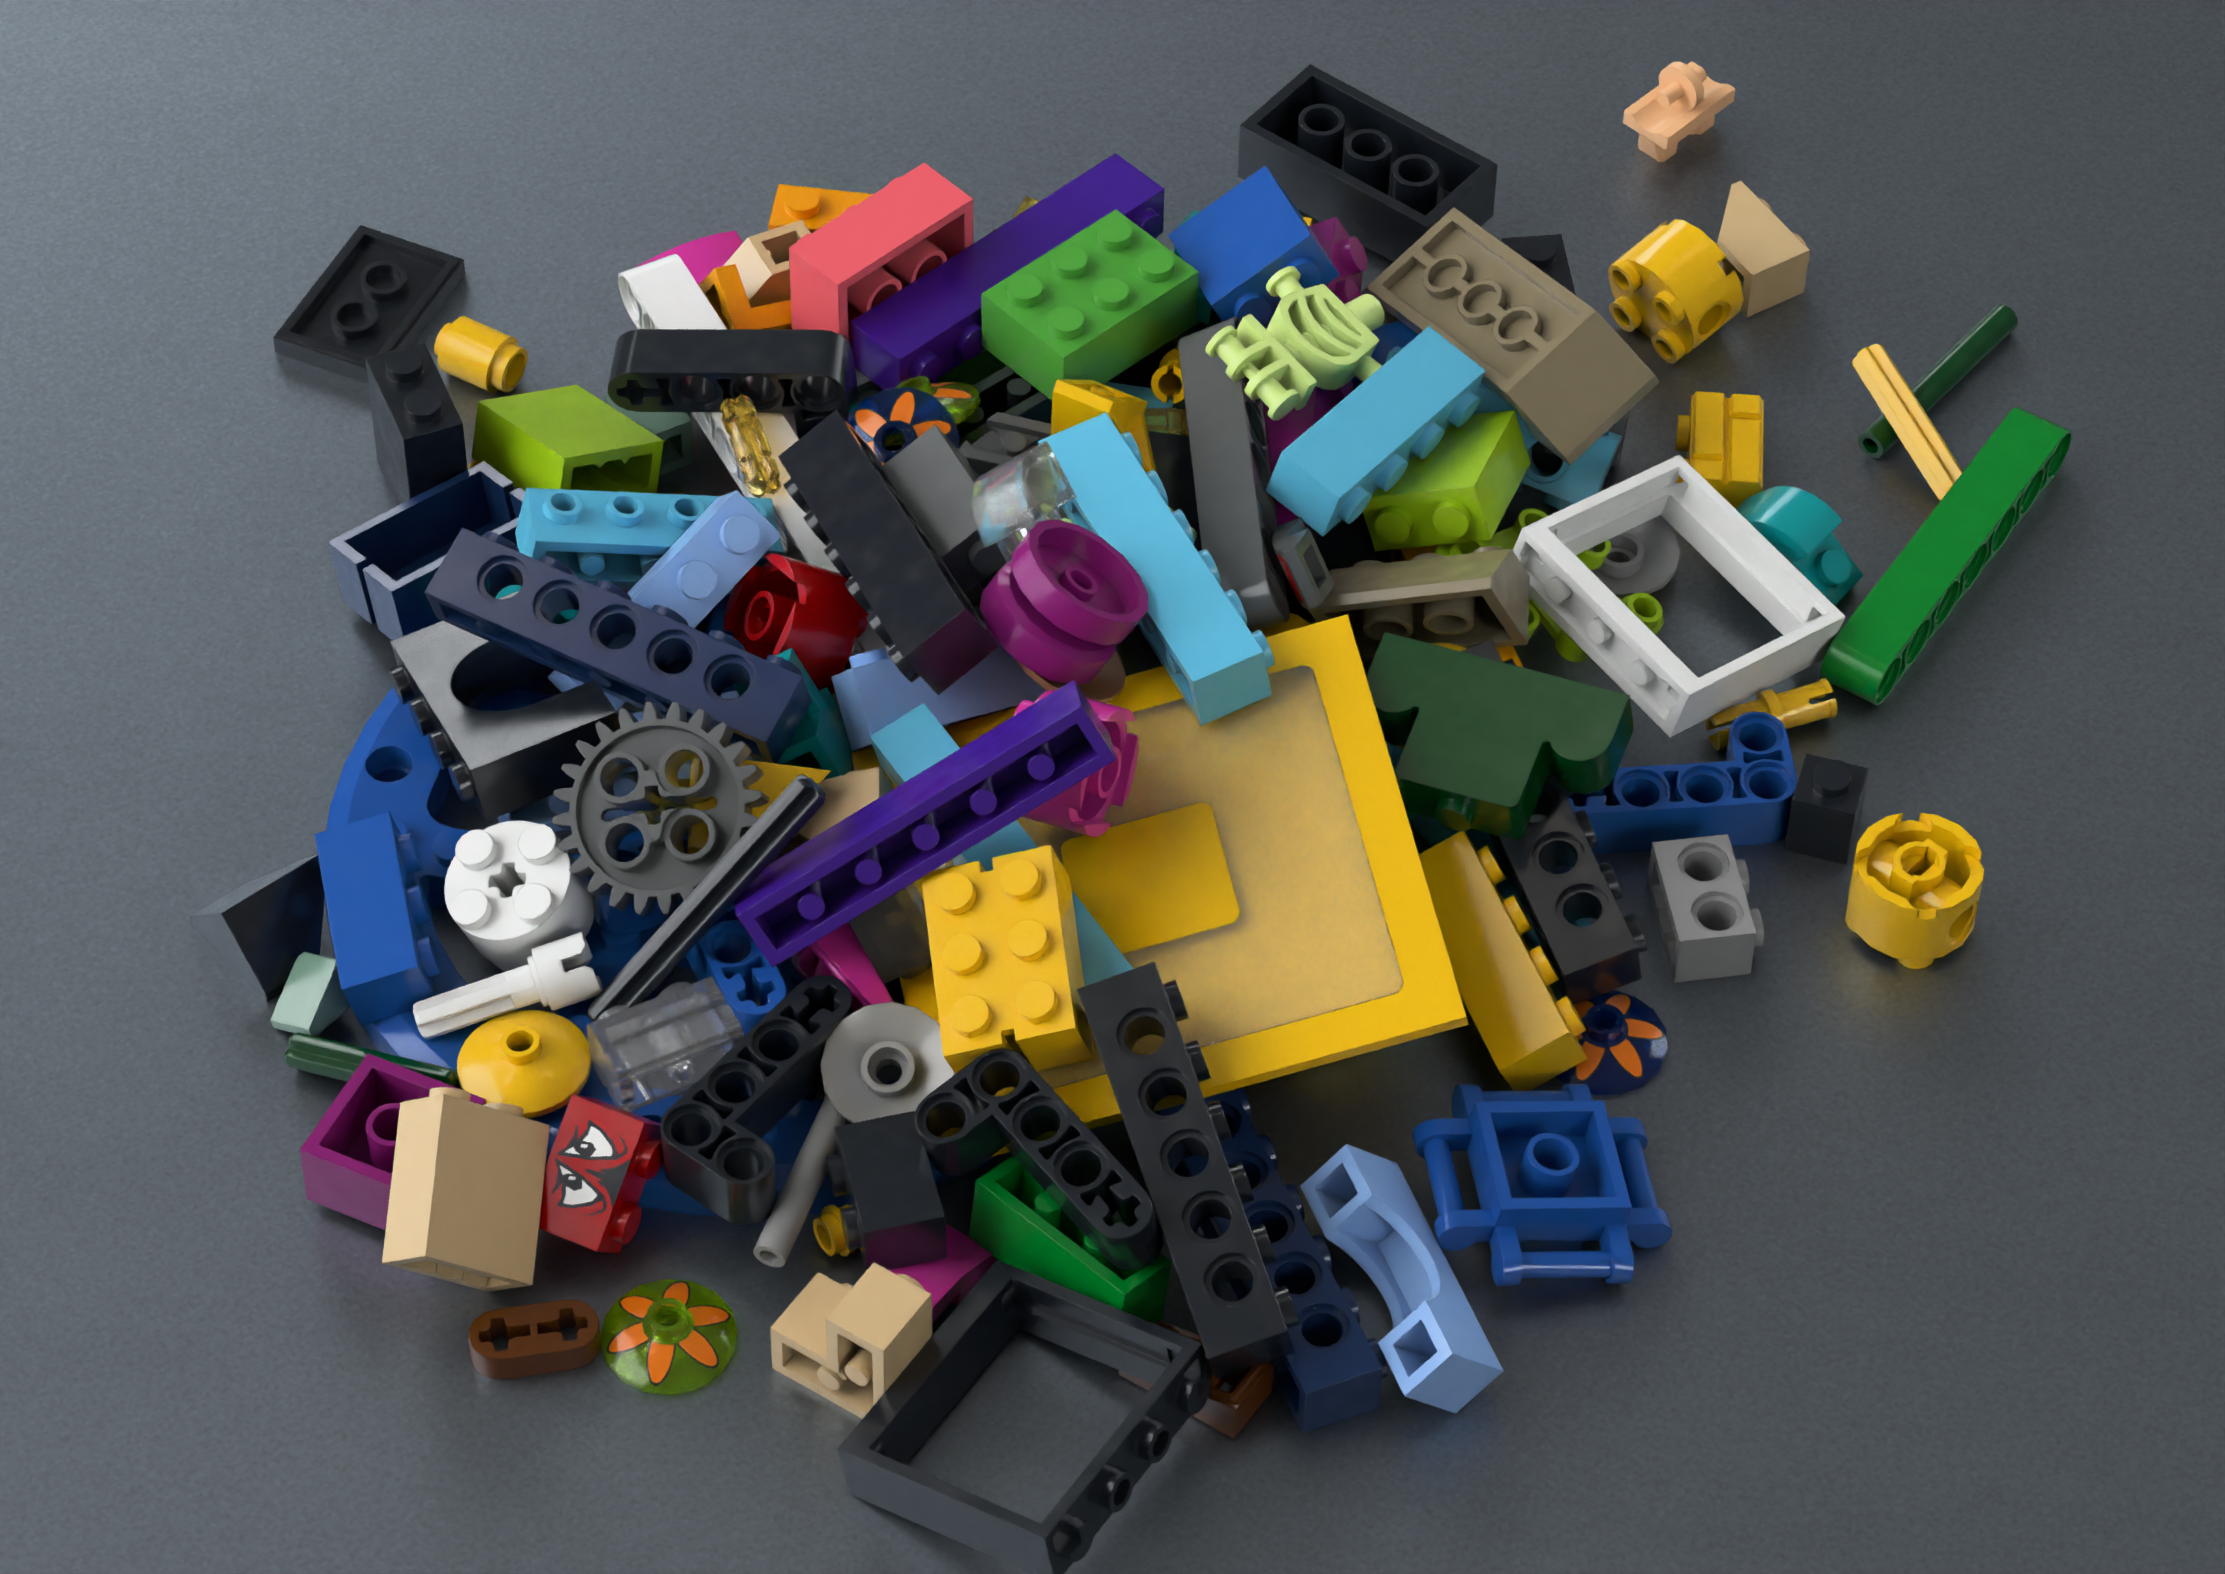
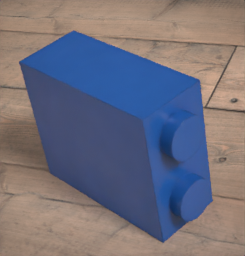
M1266 165L1168 234L1182 259L1199 271L1198 285L1222 321L1235 316L1242 320L1244 316L1251 313L1266 328L1281 300L1279 296L1273 297L1268 293L1266 284L1276 272L1285 267H1296L1300 273L1298 282L1304 289L1320 284L1327 285L1340 275L1294 203Z

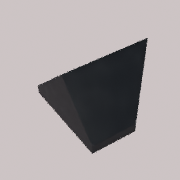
M318 853L243 884L190 916L191 925L266 1002L282 993L293 965L300 954L307 952L320 955L325 893Z

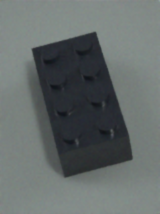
M1311 64L1240 125L1239 178L1245 180L1266 165L1298 210L1320 222L1337 217L1350 237H1357L1362 245L1393 262L1453 207L1479 226L1485 224L1493 216L1498 164Z

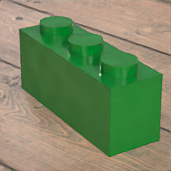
M1011 1156L976 1180L969 1238L993 1254L996 1259L1151 1323H1155L1163 1318L1172 1263L1163 1254L1160 1253L1152 1264L1142 1269L1129 1271L1117 1268L1103 1256L1014 1156ZM1112 1216L1114 1224L1118 1223L1119 1221Z

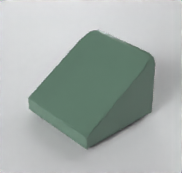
M303 952L298 956L270 1019L275 1029L317 1036L350 1008L341 990L336 959Z

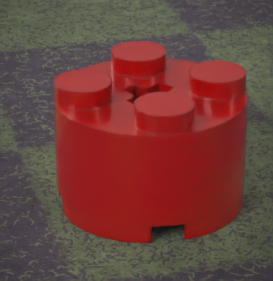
M775 553L765 555L764 557L768 562L761 567L754 565L734 586L726 607L723 630L733 632V637L744 646V651L765 660L768 655H777L793 648L817 689L820 691L827 687L830 694L833 695L835 694V689L831 677L845 671L844 667L851 655L855 640L864 633L868 625L866 617L869 614L851 595L845 586L848 580L841 573Z

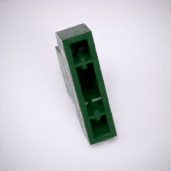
M1387 632L1383 635L1366 676L1385 742L1391 745L1404 746L1395 768V774L1405 810L1434 818L1442 825L1453 830L1466 831L1471 828L1509 839H1520L1526 831L1548 775L1554 774L1561 786L1573 793L1590 794L1602 790L1615 777L1634 730L1630 695Z

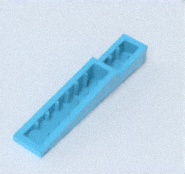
M922 703L870 736L881 769L896 787L960 749L925 703ZM1015 820L954 857L952 861L955 866L979 861L985 871L993 870V857L1038 847L1019 822ZM1072 891L1084 985L1087 986L1134 969Z

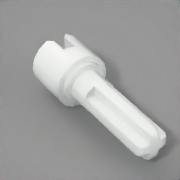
M583 932L531 949L532 956L527 957V965L416 1002L413 1005V1014L419 1032L424 1039H432L540 1001L544 1007L550 1006L551 1010L554 1011L598 996L603 991L600 978L595 975L593 968L584 966L589 964L593 956Z

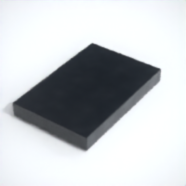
M360 225L273 337L275 352L368 384L365 358L413 345L464 277V259Z

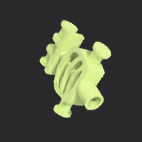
M1288 266L1276 272L1266 284L1268 293L1273 297L1279 296L1281 299L1267 330L1250 313L1242 318L1237 330L1229 325L1217 332L1208 342L1205 352L1211 358L1219 356L1228 365L1226 374L1232 381H1238L1247 377L1249 382L1244 389V393L1251 400L1260 398L1269 407L1268 416L1273 421H1277L1286 416L1293 408L1298 411L1305 407L1315 386L1326 390H1336L1343 387L1354 376L1364 382L1382 366L1371 357L1379 342V339L1371 331L1382 326L1385 318L1383 307L1377 298L1370 294H1363L1344 304L1324 284L1304 289L1298 282L1300 279L1299 271L1294 266Z

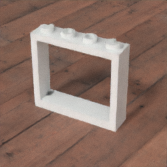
M1677 455L1522 528L1513 552L1530 576L1529 596L1627 695H1630V698L1669 737L1824 660L1832 641L1838 634L1846 617L1681 455ZM1680 476L1684 481L1678 484L1676 481ZM1661 515L1783 636L1698 678L1576 555Z

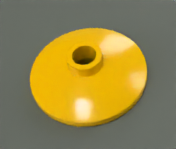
M542 1010L513 1011L488 1020L469 1035L458 1055L457 1075L462 1090L486 1099L487 1104L505 1103L515 1105L524 1110V1118H535L560 1109L569 1103L572 1094L578 1095L590 1075L592 1065L591 1051L583 1032L563 1016Z

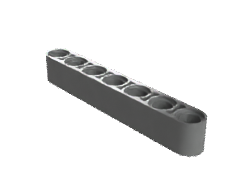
M1235 316L1180 338L1179 354L1202 550L1207 549L1211 554L1220 575V586L1224 592L1233 589L1238 595L1247 616V627L1252 633L1257 630L1264 631L1289 620V607L1284 571L1272 545V537L1278 527L1275 498L1265 491L1272 475L1262 400L1260 398L1251 400L1244 393V389L1249 382L1247 377L1238 381H1232L1226 374L1228 365L1219 356L1211 358L1205 352L1208 342L1221 329L1231 325L1237 330L1241 320Z

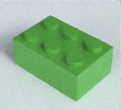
M1115 209L981 294L982 347L1051 401L1057 379L1094 380L1104 384L1197 324L1199 271Z

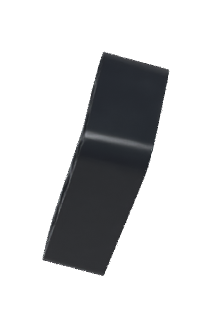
M630 330L622 334L616 341L607 391L610 399L617 406L635 412L794 413L798 439L802 438L835 410L854 428V412L857 409L859 395L850 343L842 335L827 330Z
M820 975L807 978L799 983L667 1110L661 1119L660 1126L662 1163L665 1177L674 1187L720 1217L737 1225L760 1223L770 1216L777 1198L775 1156L771 1146L761 1138L822 1080L820 1064L826 1041L841 1020L852 1014V995L848 986L834 977Z
M1001 1048L990 1050L980 1055L928 1094L918 1104L914 1114L915 1127L926 1149L928 1159L939 1172L951 1176L966 1174L976 1169L1003 1147H1006L1114 1266L1129 1271L1142 1269L1152 1264L1160 1255L1164 1245L1163 1232L1147 1192L1034 1068L1017 1052ZM1016 1087L1005 1096H994L1004 1088ZM951 1128H962L951 1137H940ZM1044 1132H1056L1053 1137L1047 1140L1034 1141L1037 1136ZM1085 1177H1098L1093 1183L1087 1186H1074L1079 1180ZM1117 1210L1125 1224L1122 1222L1114 1224L1112 1216Z

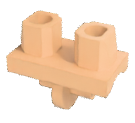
M1693 61L1688 64L1672 62L1661 70L1659 85L1624 110L1623 124L1639 133V150L1658 162H1665L1677 153L1679 141L1689 134L1701 135L1714 125L1715 115L1734 101L1735 88L1728 83L1720 84L1713 81L1706 75L1705 70Z

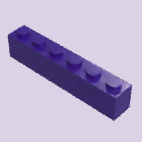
M1116 153L851 321V348L855 368L894 399L904 391L916 388L912 390L915 394L921 389L931 387L926 385L936 383L941 376L964 361L977 357L984 350V347H982L981 294L1115 209L1156 239L1158 235L1163 233L1165 189Z
M1072 680L768 865L735 901L736 916L773 968L1116 760L1109 732L1075 680Z

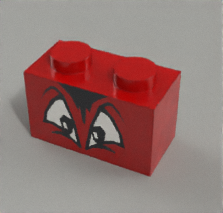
M572 1094L545 1166L539 1229L597 1252L619 1254L622 1245H626L632 1240L639 1227L642 1209L638 1206V1202L646 1180L653 1179L662 1164L661 1124L601 1100Z

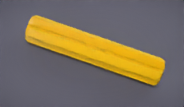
M1877 343L1865 347L1857 353V356L1852 360V365L1938 500L1941 501L1963 473V470L1884 347Z

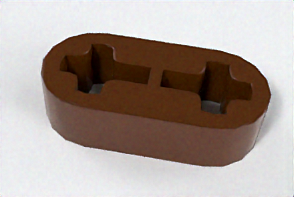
M568 1299L500 1308L485 1312L474 1320L469 1328L468 1337L470 1356L474 1368L482 1375L492 1379H510L584 1367L596 1358L601 1346L600 1323L596 1311L587 1303ZM575 1328L577 1339L564 1341L561 1330ZM506 1338L508 1349L495 1351L493 1339Z

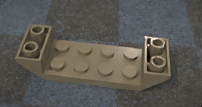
M1454 207L1361 292V295L1370 294L1381 303L1385 315L1383 324L1386 325L1400 320L1418 335L1430 326L1485 369L1486 372L1481 382L1515 407L1532 436L1569 465L1660 383L1651 369L1597 310Z

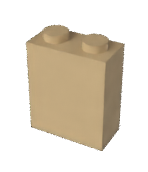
M432 1088L429 1091V1097L400 1102L382 1264L487 1292L533 1285L550 1125L524 1118V1110L515 1105L505 1103L480 1105L470 1102L471 1094L457 1088Z

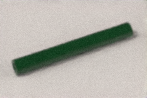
M2002 304L1996 305L1910 387L1925 413L1936 405L2017 327L2018 318L2011 308ZM1882 414L1858 437V444L1867 456L1877 459L1888 451L1899 440V437L1884 414Z

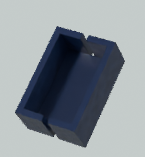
M483 461L328 541L343 602L369 623L374 624L377 622L378 630L392 641L441 622L442 620L436 617L425 594V590L461 528L484 536L488 531L494 532L507 538L517 546L515 531L525 491L520 487L515 489L511 480Z

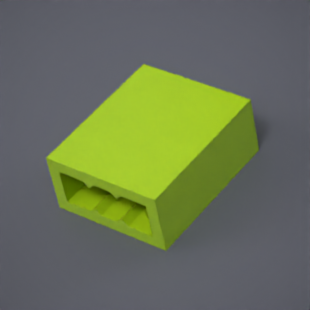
M576 384L478 401L471 457L480 463L485 461L511 480L515 487H520L524 491L526 488L657 493L664 440Z
M1515 410L1473 414L1459 428L1451 424L1445 429L1439 444L1426 458L1420 459L1415 455L1408 461L1404 474L1391 489L1385 492L1379 487L1371 494V499L1363 510V514L1375 551L1492 539L1531 464Z

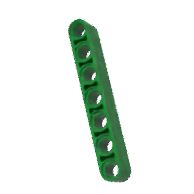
M2014 407L1836 635L1822 662L1820 678H1826L1831 685L1876 706L1880 705L2054 478L2070 448L2072 441L2071 430L2019 407Z

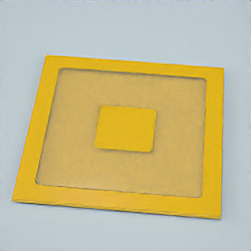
M1348 614L1265 637L1275 662L1274 666L1267 668L1272 696L1202 726L1164 666L1126 676L1121 693L1107 704L1126 708L1133 713L1135 721H1126L1128 733L1138 735L1139 749L1133 782L1123 806L1110 803L1101 819L1112 823L1109 829L1100 836L1091 837L1023 817L1017 819L1037 847L1051 845L1070 877L1072 891L1130 965L1135 969L1155 961L1163 984L1176 980L1189 1016L1188 1019L1177 1022L1183 1042L1186 1044L1198 1040L1211 1076L1210 1079L1199 1082L1204 1098L1469 1025ZM1017 707L944 727V729L959 748H962L1013 717ZM873 747L852 752L854 770L880 767ZM882 770V772L884 773V775L886 776V778L888 779V781L891 783V785H892L893 788L895 789V788H896V785L890 780V778H889V777L885 774V772ZM951 859L935 870L952 867L955 864ZM920 878L883 900L905 1005L917 1007L939 1023L922 881ZM1092 1030L1091 1036L1095 1059L1036 1071L1089 1130L1123 1121ZM1015 1034L1004 1036L1012 1049L1031 1065L1017 1044ZM1157 1035L1144 1036L1134 1044L1132 1052L1140 1055L1154 1053L1162 1046L1164 1038ZM1016 1087L1004 1088L994 1096H1005ZM1179 1095L1166 1096L1157 1102L1153 1112L1184 1104L1186 1099ZM951 1128L940 1137H951L962 1128ZM1044 1132L1037 1136L1034 1141L1047 1140L1053 1137L1056 1132ZM1003 1147L993 1156L1007 1153L1010 1151L1006 1147Z

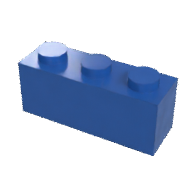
M390 811L314 834L340 986L361 1026L412 1011L413 1005L416 1002L436 996L433 976L442 974V967L432 937H425L423 924L432 922V913L423 886L421 884L415 885L413 873L422 871L423 865L413 834L402 835Z

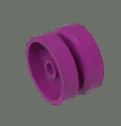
M1054 519L1039 521L1027 533L1012 553V561L1007 562L997 572L981 593L980 611L989 631L1004 650L1026 668L1051 681L1067 684L1075 680L1077 685L1090 683L1116 652V644L1121 643L1147 613L1148 593L1136 570L1119 551L1103 538L1079 525Z

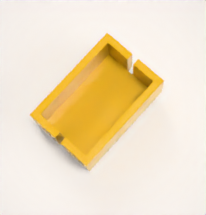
M1051 845L993 857V870L985 871L981 863L975 861L934 870L921 877L943 1057L954 1073H958L980 1055L990 1050L1001 1048L1013 1050L1004 1037L1015 1034L1017 1044L1035 1071L1095 1059L1090 1024L1077 990L1085 987L1070 877Z

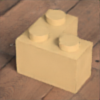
M875 1262L854 1286L847 1283L839 1284L818 1272L770 1328L772 1368L863 1419L932 1337V1294L927 1292L914 1278L905 1274L896 1275Z

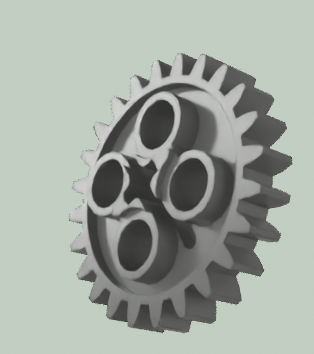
M646 702L642 721H638L632 713L623 708L619 710L620 729L613 731L600 721L595 724L601 740L596 747L580 740L577 741L575 745L584 756L585 761L582 766L574 764L562 765L561 769L575 781L573 788L554 790L553 796L567 803L569 811L553 817L552 823L562 829L572 831L570 836L563 839L557 845L558 849L570 855L581 854L570 867V872L578 878H584L594 873L587 891L599 898L612 889L610 905L620 911H623L634 897L635 913L643 918H649L656 901H658L662 913L670 917L678 908L679 899L685 900L759 819L752 815V809L769 803V797L761 791L749 788L750 785L764 776L763 771L756 765L740 766L752 752L751 748L743 741L727 747L734 732L732 728L722 722L709 732L711 715L700 708L687 723L686 708L678 702L671 704L666 718L663 719L659 707L652 702ZM694 758L702 759L704 766L703 775L699 782L686 789L679 788L677 777L681 766L688 760ZM630 766L637 767L639 777L635 789L628 795L622 797L615 796L613 783L617 774L624 768ZM661 797L678 807L692 806V804H699L711 798L717 799V806L714 809L700 811L698 809L677 808L665 810L661 813V823L643 813L629 814L630 816H622L613 819L611 822H605L604 815L608 811L613 810L631 812L657 810L661 805ZM699 823L707 824L709 837L705 847L697 853L685 854L683 837L686 831L693 825ZM635 831L642 832L644 845L640 855L632 861L621 862L618 850L622 839L629 833Z

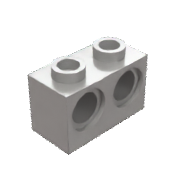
M1729 835L1652 842L1647 886L1674 983L1751 974L1754 948L1762 947L1764 942L1763 921L1758 908H1749L1747 901L1749 895L1747 865L1744 859H1735Z

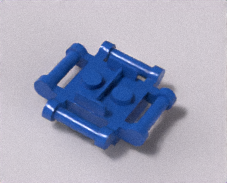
M1458 1084L1455 1086L1452 1094L1453 1118L1426 1120L1418 1124L1412 1132L1416 1153L1424 1158L1437 1208L1438 1218L1434 1222V1229L1439 1246L1448 1251H1457L1468 1248L1474 1243L1489 1242L1492 1253L1491 1272L1496 1286H1518L1522 1279L1604 1278L1607 1284H1630L1634 1273V1257L1630 1241H1633L1640 1248L1648 1249L1663 1245L1672 1236L1668 1214L1658 1206L1643 1151L1648 1143L1641 1120L1632 1117H1608L1604 1101H1593L1587 1084H1564L1562 1091H1481L1477 1084ZM1452 1151H1467L1481 1210H1465L1451 1155ZM1584 1241H1599L1602 1251L1580 1250Z

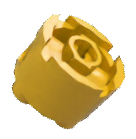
M1678 219L1673 220L1668 225L1666 224L1667 221L1659 225L1608 268L1611 292L1615 298L1609 305L1612 318L1623 330L1632 332L1637 328L1650 337L1657 354L1666 362L1672 364L1695 349L1741 311L1744 300L1741 282L1735 270L1726 276L1718 264L1726 258V255L1719 246L1701 229Z
M1904 813L1886 816L1869 826L1857 842L1845 921L1848 928L1857 933L1871 948L1897 958L1907 968L1922 969L1930 966L1934 958L1944 957L1961 947L1974 929L1984 877V868L1980 862L1982 852L1977 841L1959 824L1939 815L1920 813L1919 821H1902Z

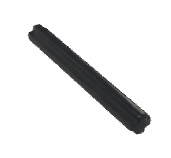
M803 774L798 775L589 1006L587 1015L595 1025L608 1034L616 1033L824 804L826 794L814 780Z

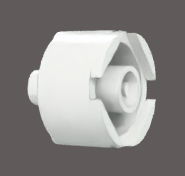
M521 820L507 821L492 825L484 830L475 829L467 832L456 844V855L448 868L445 878L444 895L450 915L479 953L490 960L493 965L504 971L527 965V957L532 956L531 949L580 932H583L586 937L593 923L595 909L593 894L587 891L589 881L586 877L578 878L570 872L569 869L575 862V859L569 853H563L558 849L557 845L561 840L545 824Z

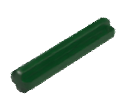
M299 1032L292 1035L288 1040V1049L284 1055L285 1062L289 1067L348 1082L369 1053L461 1089L457 1071L450 1068Z

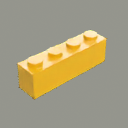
M1460 831L1420 853V861L1460 996L1499 1072L1513 1091H1531L1588 1059L1576 1037L1586 1031V1028L1568 996L1557 1001L1549 985L1559 980L1558 974L1541 945L1533 949L1529 948L1523 934L1532 930L1533 927L1515 895L1504 900L1497 884L1507 878L1490 847L1486 845L1477 850L1465 831Z

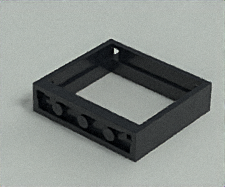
M996 1260L838 1447L849 1493L1028 1573L1065 1574L1073 1562L1080 1561L1087 1554L1093 1542V1537L1112 1513L1119 1512L1127 1504L1133 1487L1152 1463H1158L1163 1459L1170 1447L1172 1438L1191 1414H1197L1206 1404L1211 1390V1381L1209 1380L1203 1346L1198 1341ZM1018 1328L1153 1384L1042 1523H1038L905 1465Z

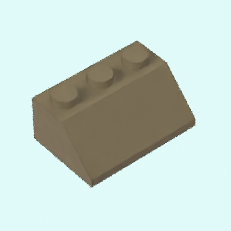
M1495 546L1480 547L1469 554L1451 556L1425 553L1415 556L1412 560L1391 563L1364 560L1355 563L1353 567L1331 569L1329 573L1335 586L1320 606L1308 609L1317 623L1348 614L1362 662L1373 661L1385 632L1430 644L1449 643L1467 649L1491 639L1496 648L1528 644L1530 576L1512 549H1503Z

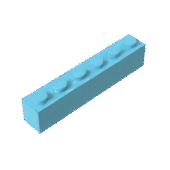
M1103 413L1039 440L1038 445L1047 485L1073 524L1079 525L1103 538L1119 551L1140 575L1148 593V611L1137 626L1201 726L1272 696L1267 668L1274 666L1275 662L1267 639L1260 630L1251 633L1247 627V616L1238 595L1233 589L1224 592L1220 586V575L1211 554L1207 549L1197 551L1193 545L1194 536L1191 527L1180 509L1172 512L1168 507V497L1156 471L1151 470L1147 473L1144 471L1139 448L1131 433L1127 431L1120 434L1108 414Z

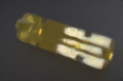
M740 395L736 399L727 398L720 406L722 412L721 419L726 433L731 436L729 441L741 473L746 476L744 481L748 492L757 498H761L766 493L774 495L781 487L779 480L780 472L775 460L771 457L772 451L761 422L755 417L757 412L753 401L745 395Z

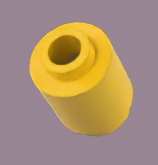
M466 316L457 318L453 323L445 324L440 330L434 345V353L438 356V367L441 371L491 393L498 390L505 393L511 392L522 379L528 361L527 350L518 346L516 338Z

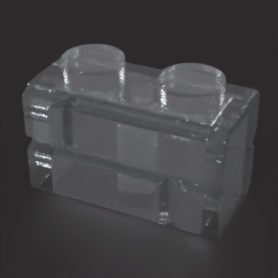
M712 976L693 984L687 982L674 983L665 988L658 997L630 1008L625 1005L614 1006L603 1012L596 1021L587 1024L592 1066L604 1087H607L615 1106L629 1112L690 1089L744 1037L740 1022L729 1004L726 1005L725 998Z

